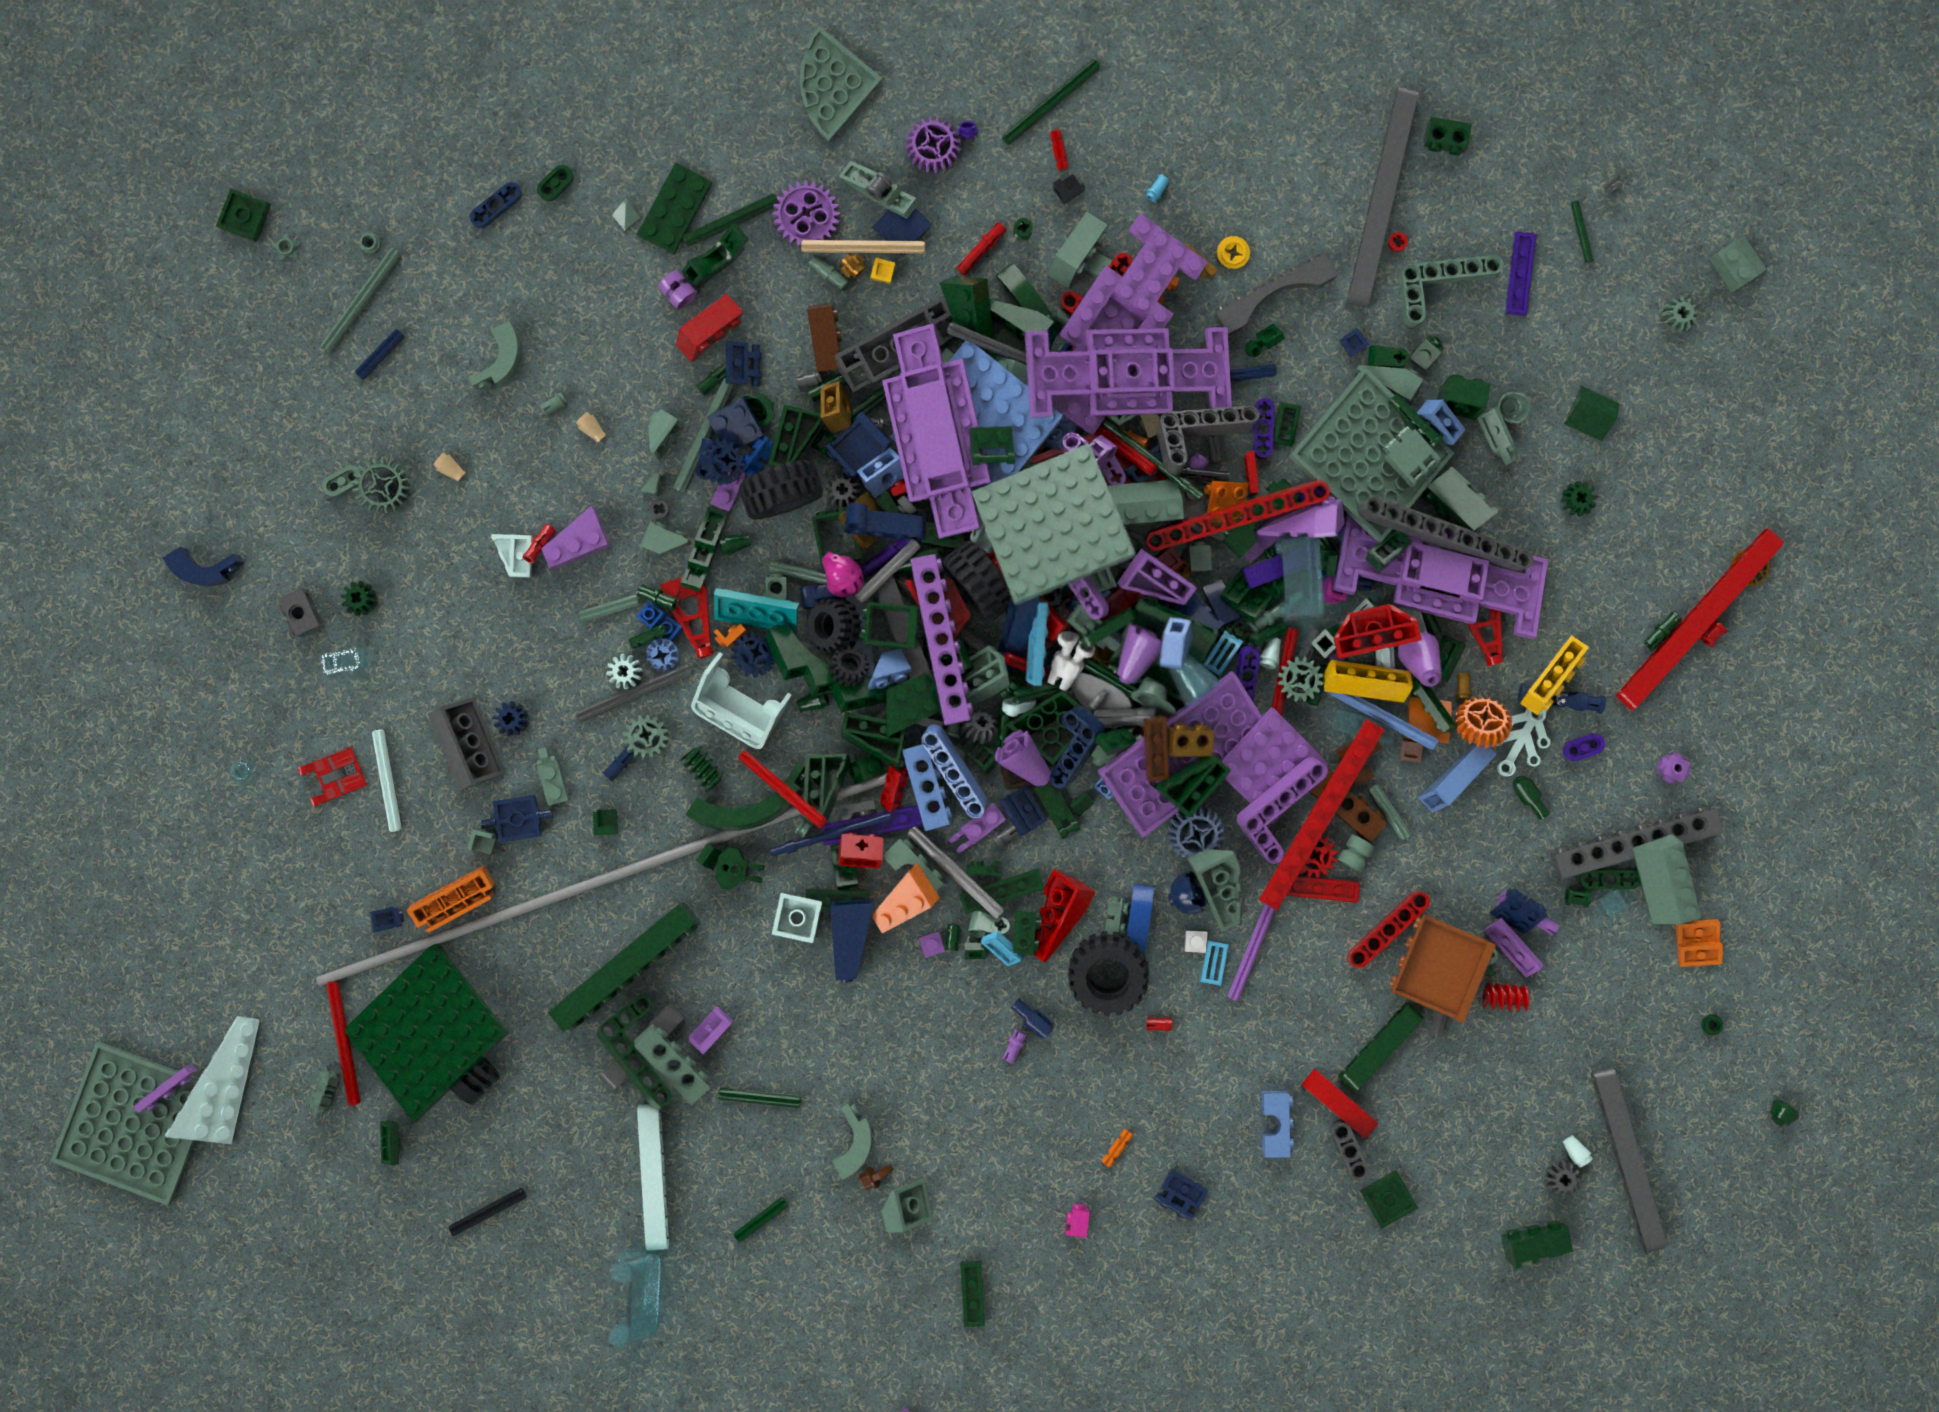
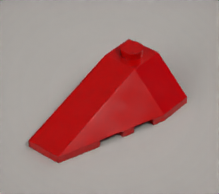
M1053 869L1045 885L1043 894L1047 895L1045 907L1040 906L1039 913L1042 914V921L1039 931L1035 930V939H1039L1038 952L1034 951V955L1045 963L1087 911L1096 893L1082 881L1056 869Z

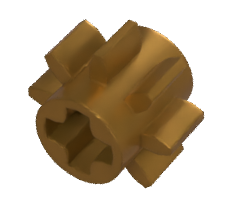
M849 253L840 263L843 266L841 272L847 278L851 275L855 279L858 278L866 269L863 265L865 259L859 253L855 256Z

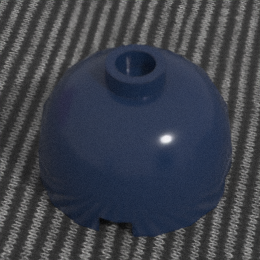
M1192 871L1177 876L1170 887L1171 893L1168 894L1170 904L1172 906L1175 905L1176 909L1184 914L1203 912L1205 909L1202 907L1206 906L1205 896L1201 888L1195 883L1194 879L1196 877Z

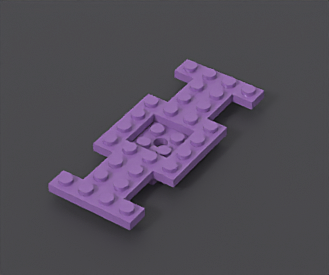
M1227 327L1205 329L1206 349L1170 348L1169 329L1163 328L1087 330V351L1049 352L1048 331L1025 332L1030 418L1052 417V396L1090 395L1091 416L1164 414L1172 412V393L1208 392L1209 409L1232 407ZM1130 365L1135 366L1137 369L1135 377L1130 376L1128 373Z

